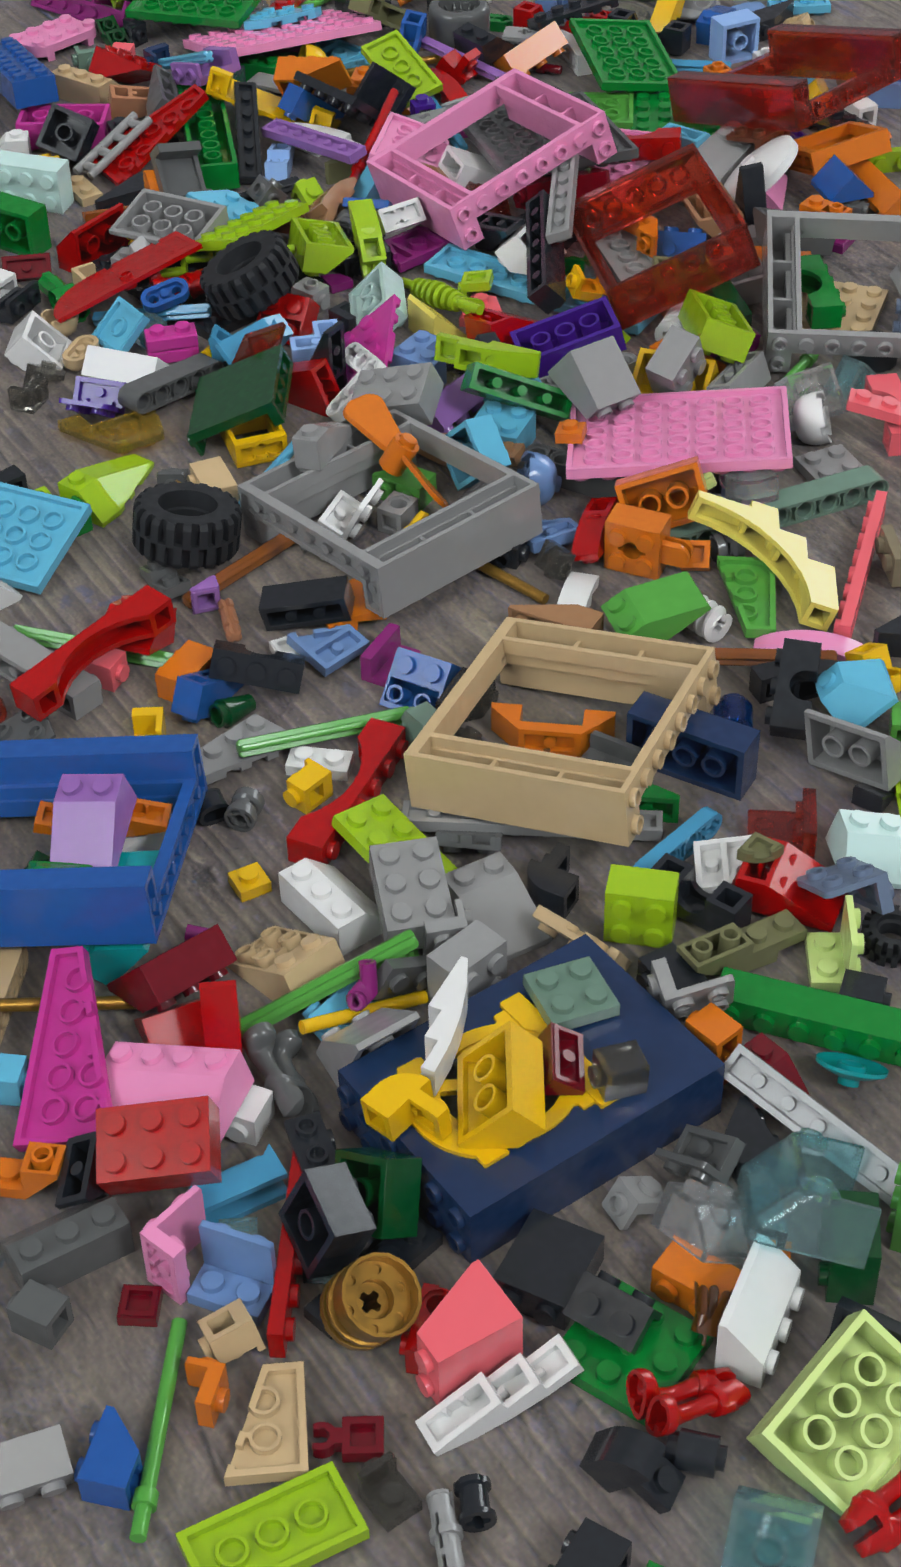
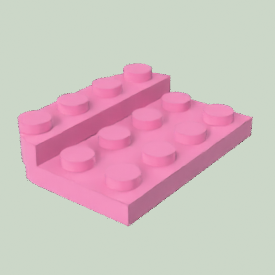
M63 14L55 20L44 21L39 26L28 27L26 31L10 34L9 37L16 39L36 58L45 57L50 62L56 60V51L80 42L88 47L92 46L96 37L95 21L91 18L81 21L69 14Z
M390 111L369 153L368 159L418 129L424 123ZM449 140L425 153L416 161L439 167L438 164L446 146L449 145Z

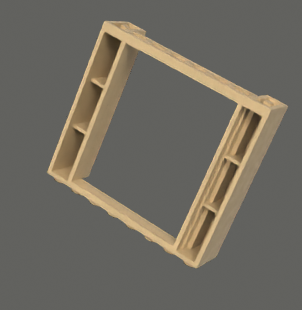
M506 617L403 754L411 807L629 847L635 836L640 835L643 829L644 817L640 815L639 809L642 795L646 788L652 785L653 777L657 770L662 769L665 757L669 750L672 751L674 749L680 732L685 731L691 714H695L697 709L710 713L713 706L718 705L720 701L721 688L717 686L720 663L716 660L715 647ZM499 673L501 684L633 705L644 691L672 700L631 766L454 736Z

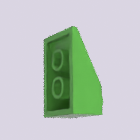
M687 571L626 588L601 606L616 633L669 640L712 609Z

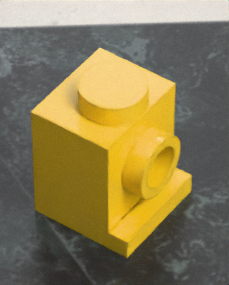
M307 758L304 760V767L286 780L287 790L283 792V798L290 807L296 808L304 814H309L333 796L332 772L312 759Z

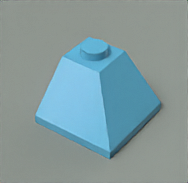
M882 659L836 662L829 669L823 671L818 676L817 683H815L820 701L832 717L862 727L869 725L899 702L886 665Z

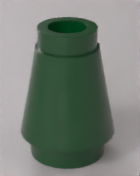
M250 694L217 699L209 707L210 719L218 728H229L256 709V702Z

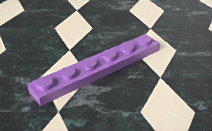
M276 118L260 128L264 137L347 164H355L360 158L367 155L365 145Z

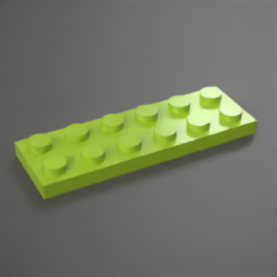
M298 199L287 200L280 204L278 200L265 202V206L252 209L253 212L241 214L240 219L229 220L227 225L217 226L214 228V231L201 234V238L196 241L201 243L203 248L197 252L220 251L231 242L237 241L242 236H248L252 232L258 233L260 230L272 231L290 222L291 217H299L309 212L308 202H298Z

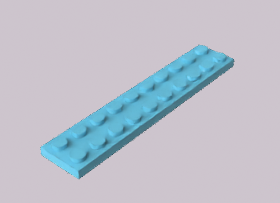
M448 243L424 264V273L433 275L436 278L454 281L456 284L461 282L463 273L466 271L492 269L494 280L491 290L488 292L495 293L501 297H509L521 303L535 305L527 298V275L509 272L506 267L499 263L496 256L471 249L463 250L454 244ZM599 286L603 293L602 297H607L621 325V329L628 334H640L661 313V303ZM566 287V302L560 308L553 311L561 313L587 302L573 299Z

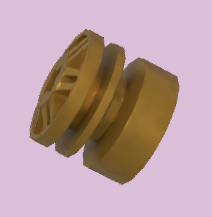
M373 1252L359 1257L347 1267L337 1272L325 1284L320 1297V1317L325 1330L338 1344L350 1350L369 1351L406 1332L417 1320L422 1306L421 1286L415 1272L404 1260L390 1253ZM363 1301L366 1303L364 1306V1311L361 1309L364 1304Z

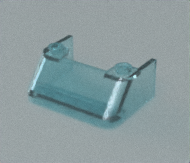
M802 1128L800 1131L792 1132L743 1164L737 1184L744 1234L752 1241L761 1245L864 1270L882 1210L878 1207L842 1199L838 1190H853L865 1147L824 1137L814 1129Z

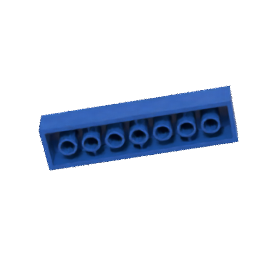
M13 37L2 38L0 42V93L16 109L59 101L55 74L16 39H13Z

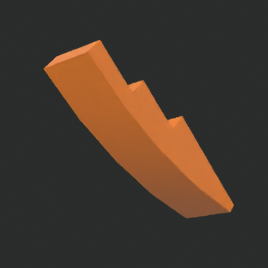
M137 798L126 837L166 832L173 804ZM40 801L34 821L33 833L51 835L52 802Z

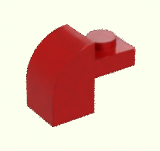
M475 47L462 57L454 49L444 55L435 68L445 71L460 85H463L478 74L474 69L478 65L477 60L482 53Z

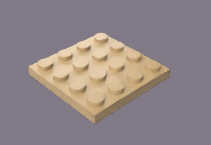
M834 281L835 288L839 289L841 301L845 302L846 316L842 317L841 327L826 328L824 330H875L888 299L889 290L881 289L878 286L857 285L854 282L843 283ZM802 292V329H811L805 317L808 293Z

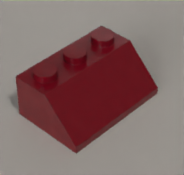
M216 924L106 984L110 992L142 1013L156 1007L158 1012H161L177 1003L174 996L182 992L184 997H187L197 992L200 981L208 978L210 982H213L228 974L229 972L226 967L237 961V958L219 925Z

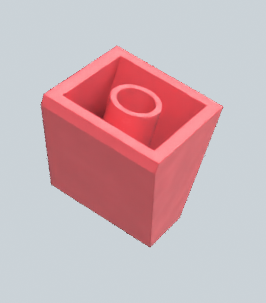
M479 1259L470 1264L417 1331V1351L414 1352L419 1374L415 1378L424 1397L429 1398L431 1396L434 1402L439 1404L478 1373L482 1372L488 1377L518 1353L523 1355V1316Z

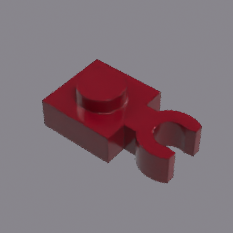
M384 1415L342 1417V1427H334L328 1422H316L313 1424L314 1438L324 1437L328 1439L324 1443H312L313 1457L325 1459L332 1456L335 1452H342V1463L384 1462Z

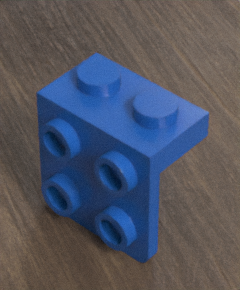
M664 226V231L658 230L657 256L678 257V262L704 263L708 235L703 233L702 229L688 228V232H679L680 229L678 227Z

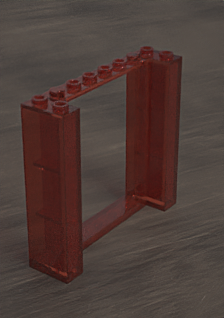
M779 24L767 30L770 52L726 73L680 71L667 77L673 122L732 127L747 126V128L755 129L765 128L767 130L799 132L901 79V29ZM774 76L848 81L810 99L807 79Z

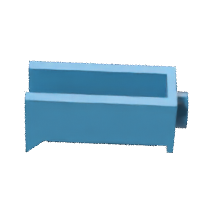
M268 1144L263 1155L256 1156L222 1171V1183L197 1185L202 1189L206 1220L213 1223L228 1224L285 1199L287 1187L283 1179L288 1178V1173L271 1145Z

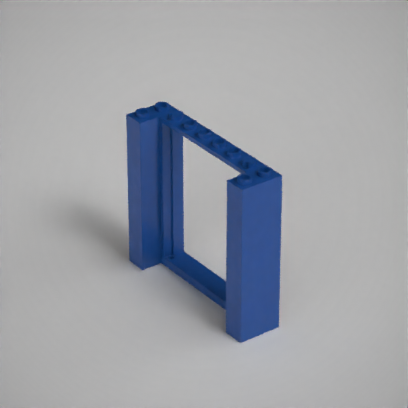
M198 734L0 741V817L36 816L40 801L54 802L62 774H124L137 798L173 804L172 815L153 869L151 865L0 870V947L157 944L208 789Z

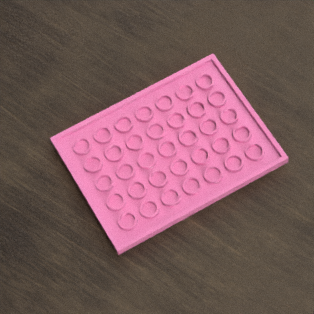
M326 9L322 10V15L314 19L308 20L304 17L305 19L284 25H281V22H279L278 25L265 29L244 30V28L231 30L227 28L228 31L220 32V30L208 31V35H201V33L190 34L188 39H183V46L185 49L196 52L203 51V48L208 46L236 47L238 57L379 31L382 30L381 21L373 20V17H365V15H357V13L350 14L349 12H342V10Z
M786 386L640 394L633 400V406L623 411H620L619 408L613 409V413L602 419H598L597 416L586 419L572 403L570 419L586 422L587 433L582 444H568L566 480L578 482L593 478L613 480L617 477H628L695 456L699 458L703 473L714 472L715 474L722 475L731 471L754 473L758 470L780 472L793 468Z

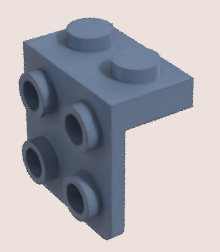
M856 857L840 858L836 861L835 865L826 868L814 867L808 869L806 875L797 878L799 887L825 899L849 893V895H853L854 902L881 915L895 911L893 904L895 892L889 881L888 873L874 867L872 864L862 862L856 859Z

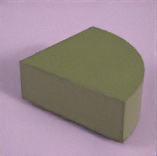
M754 832L737 850L736 859L748 863L770 862L783 855L784 845L758 832Z

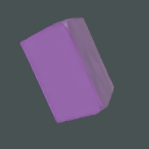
M215 575L209 576L190 588L193 615L218 610L217 603L220 600V590Z

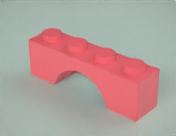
M897 373L866 375L864 389L882 397H894L901 402V381ZM885 421L882 442L888 456H901V425Z

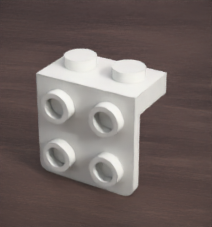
M379 478L362 502L340 490L317 523L345 540L348 537L354 539L362 527V524L359 522L366 523L373 512L371 504L375 506L383 495L384 491L380 488L384 480Z

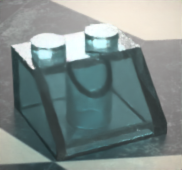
M739 1485L734 1496L721 1567H813L825 1506Z

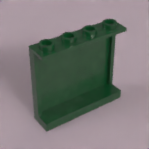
M282 344L199 378L187 440L200 456H203L205 453L208 437L262 415L268 414L275 426L285 423L294 364Z

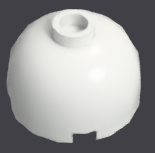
M823 390L811 392L800 397L793 406V415L789 416L790 431H796L798 438L803 443L809 445L832 443L828 436L832 435L828 406L822 405V399H826Z

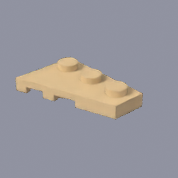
M540 904L532 915L540 922L537 928L554 939L560 934L568 939V943L586 934L625 971L628 970L632 963L621 951L612 946L608 948L609 946L588 932L583 933L577 926Z
M304 1361L263 1364L248 1406L249 1412L244 1427L239 1432L235 1443V1453L224 1475L225 1487L289 1481L309 1472Z

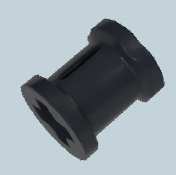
M477 1473L468 1474L460 1477L453 1484V1491L460 1500L462 1512L458 1517V1523L465 1532H483L489 1530L497 1523L496 1512L490 1507L488 1493L491 1491L492 1485L488 1476Z

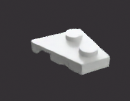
M751 835L693 841L696 882L704 891L712 894L723 881L735 885L736 876L743 861L736 859L737 850Z

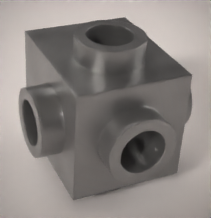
M261 174L258 175L246 192L255 200L254 203L258 204L259 207L265 206V202L278 200L279 204L284 203L288 196L281 190L282 184L274 178L268 180Z

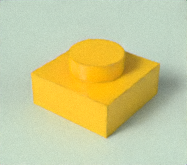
M258 862L227 873L228 883L242 903L272 892L271 881Z

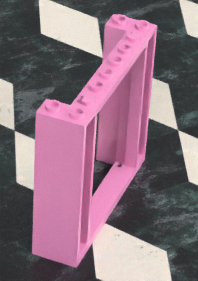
M513 68L371 157L366 163L381 199L389 200L395 205L419 197L427 219L421 225L428 227L431 231L461 249L467 250L484 239L477 217L577 153L599 165L616 154L617 149L605 111ZM503 104L510 120L552 140L473 191L464 188L416 161L425 153Z

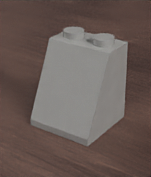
M614 336L569 351L548 371L550 378L586 419L595 416L598 419H602L613 413L612 410L616 408L623 411L633 406V400L641 394Z

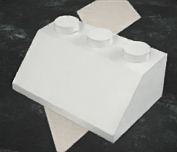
M526 223L517 229L494 252L499 263L506 267L509 272L527 275Z
M88 345L81 375L129 383L169 365L158 357Z
M304 858L278 872L281 902L315 934L335 938L343 956L382 934L377 905L334 866Z
M757 1232L718 1325L714 1368L729 1367L736 1375V1379L760 1389L766 1374L773 1376L780 1357V1352L776 1351L779 1341L782 1343L787 1342L793 1320L788 1319L791 1310L799 1311L805 1292L804 1288L799 1287L801 1270L766 1233Z

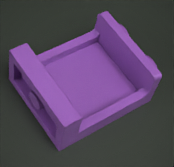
M208 46L203 48V51L211 50L213 52L212 57L214 60L211 63L200 65L199 63L190 62L170 63L171 74L177 85L190 86L194 84L197 86L206 85L212 66L231 73L240 70L241 66L236 47Z

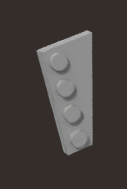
M254 713L202 746L200 749L207 785L226 778L227 772L231 770L244 771L252 767V762L261 758L269 761L279 757V751L241 758L236 750V742L239 739L283 731L285 729Z

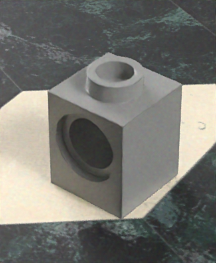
M393 491L377 507L378 531L393 535L409 525L418 513V498Z

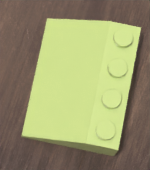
M865 1309L846 1316L746 1438L777 1469L839 1516H842L850 1506L853 1496H856L864 1489L876 1491L901 1470V1343Z

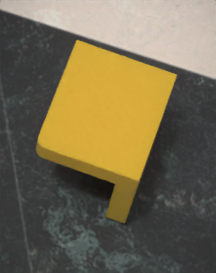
M163 707L132 708L131 716L134 736L166 735Z

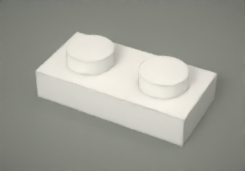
M308 746L294 747L290 749L285 764L286 775L291 776L304 767V760L310 758L332 772V780L348 781L354 762L353 751Z

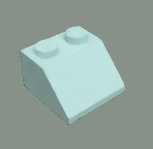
M839 809L825 837L834 863L836 864V861L843 857H856V859L862 862L872 864L874 867L886 871L893 888L901 889L900 815Z

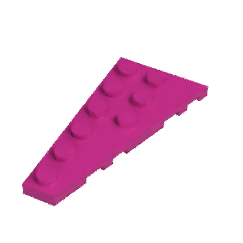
M395 294L392 295L374 312L363 317L354 329L344 333L345 348L353 342H358L378 357L386 366L392 363L396 334L393 332V325L398 323L399 316L395 311L396 308L400 307L401 300ZM346 364V375L349 382L357 372Z
M83 946L57 948L50 951L13 1141V1147L19 1152H26L29 1141L67 1146L68 1138L96 1131V1109L113 1107L89 952Z

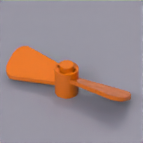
M365 394L349 401L343 410V416L384 451L379 459L382 469L398 477L402 476L408 467L428 494L442 508L448 506V502L412 462L419 451L417 439L410 433L400 432L384 400L375 394Z

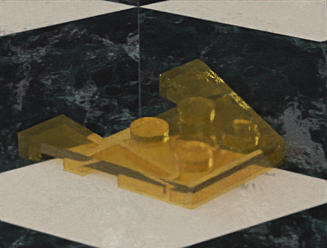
M156 409L146 414H139L131 410L132 413L92 425L79 414L57 420L60 432L116 454L129 453L132 449L142 446H152L155 442L165 439L164 429L159 416L156 414Z

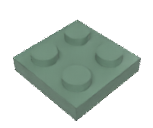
M590 956L523 975V987L547 1026L553 1022L568 1029H574L620 1015V1003Z

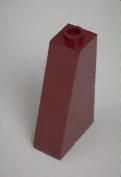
M587 167L585 170L578 171L575 201L611 194L609 169ZM552 174L538 178L513 194L515 207L526 209V202L543 189L550 194Z

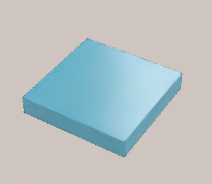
M118 296L91 335L96 336L99 339V344L104 348L128 352L150 319L125 299Z

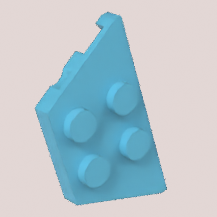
M338 38L316 42L315 44L325 52L327 57H340L346 69L370 65L361 54V47Z
M230 190L196 191L186 194L188 198L225 205L229 220L240 219L241 214L253 212V208L259 207L258 204L249 202L237 192Z

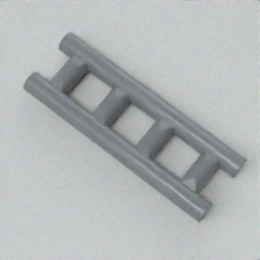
M132 111L72 168L73 172L79 175L82 171L87 170L89 171L87 176L94 180L153 123V120L146 116L142 121L137 120L138 115ZM128 127L133 128L127 135L122 134ZM114 141L119 142L113 149H108ZM99 155L103 156L97 164L92 163Z

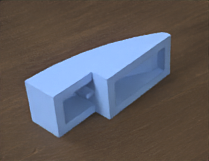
M272 143L267 149V160L264 162L265 178L268 180L274 178L277 181H281L290 177L295 146L285 143Z

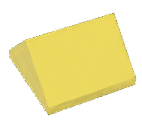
M412 294L408 296V328L413 333H416L418 330H425L434 335L442 332L467 338L465 333L442 314Z

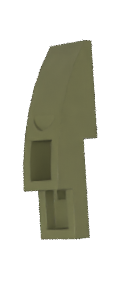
M785 909L743 928H739L732 922L678 945L676 951L697 973L720 976L724 967L747 972L776 962L779 951L806 940L808 929Z

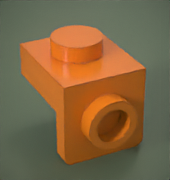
M188 1356L184 1364L187 1383L190 1386L199 1388L194 1402L198 1425L214 1428L219 1413L224 1414L230 1401L226 1363H221L211 1357L197 1358Z

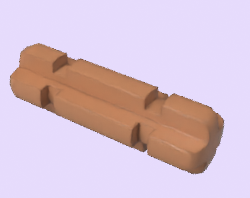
M230 598L220 599L217 603L218 611L221 615L220 618L224 632H226V639L229 642H239L242 639V631L233 600Z

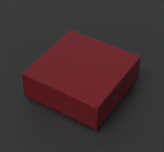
M123 1284L116 1317L118 1326L157 1327L163 1300L162 1286Z

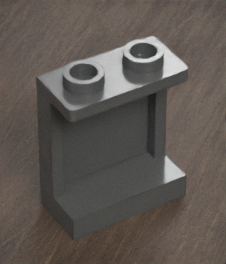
M200 141L156 144L150 152V158L160 192L186 197L188 192L212 191V189H206L197 157L202 150Z

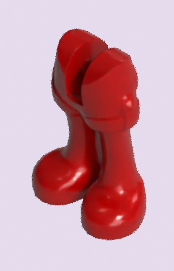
M729 1367L706 1370L698 1369L691 1373L689 1379L667 1387H658L654 1374L646 1368L633 1369L629 1372L626 1381V1393L632 1413L637 1420L645 1419L646 1431L654 1437L671 1435L677 1430L679 1425L704 1415L715 1418L733 1413L746 1405L751 1399L750 1390L742 1381L736 1379V1375Z
M901 1470L876 1491L864 1489L856 1496H853L850 1506L837 1521L845 1534L867 1524L866 1522L871 1518L875 1520L877 1526L872 1530L870 1529L853 1544L861 1558H866L879 1552L889 1553L901 1543V1507L892 1513L889 1511V1507L901 1497Z

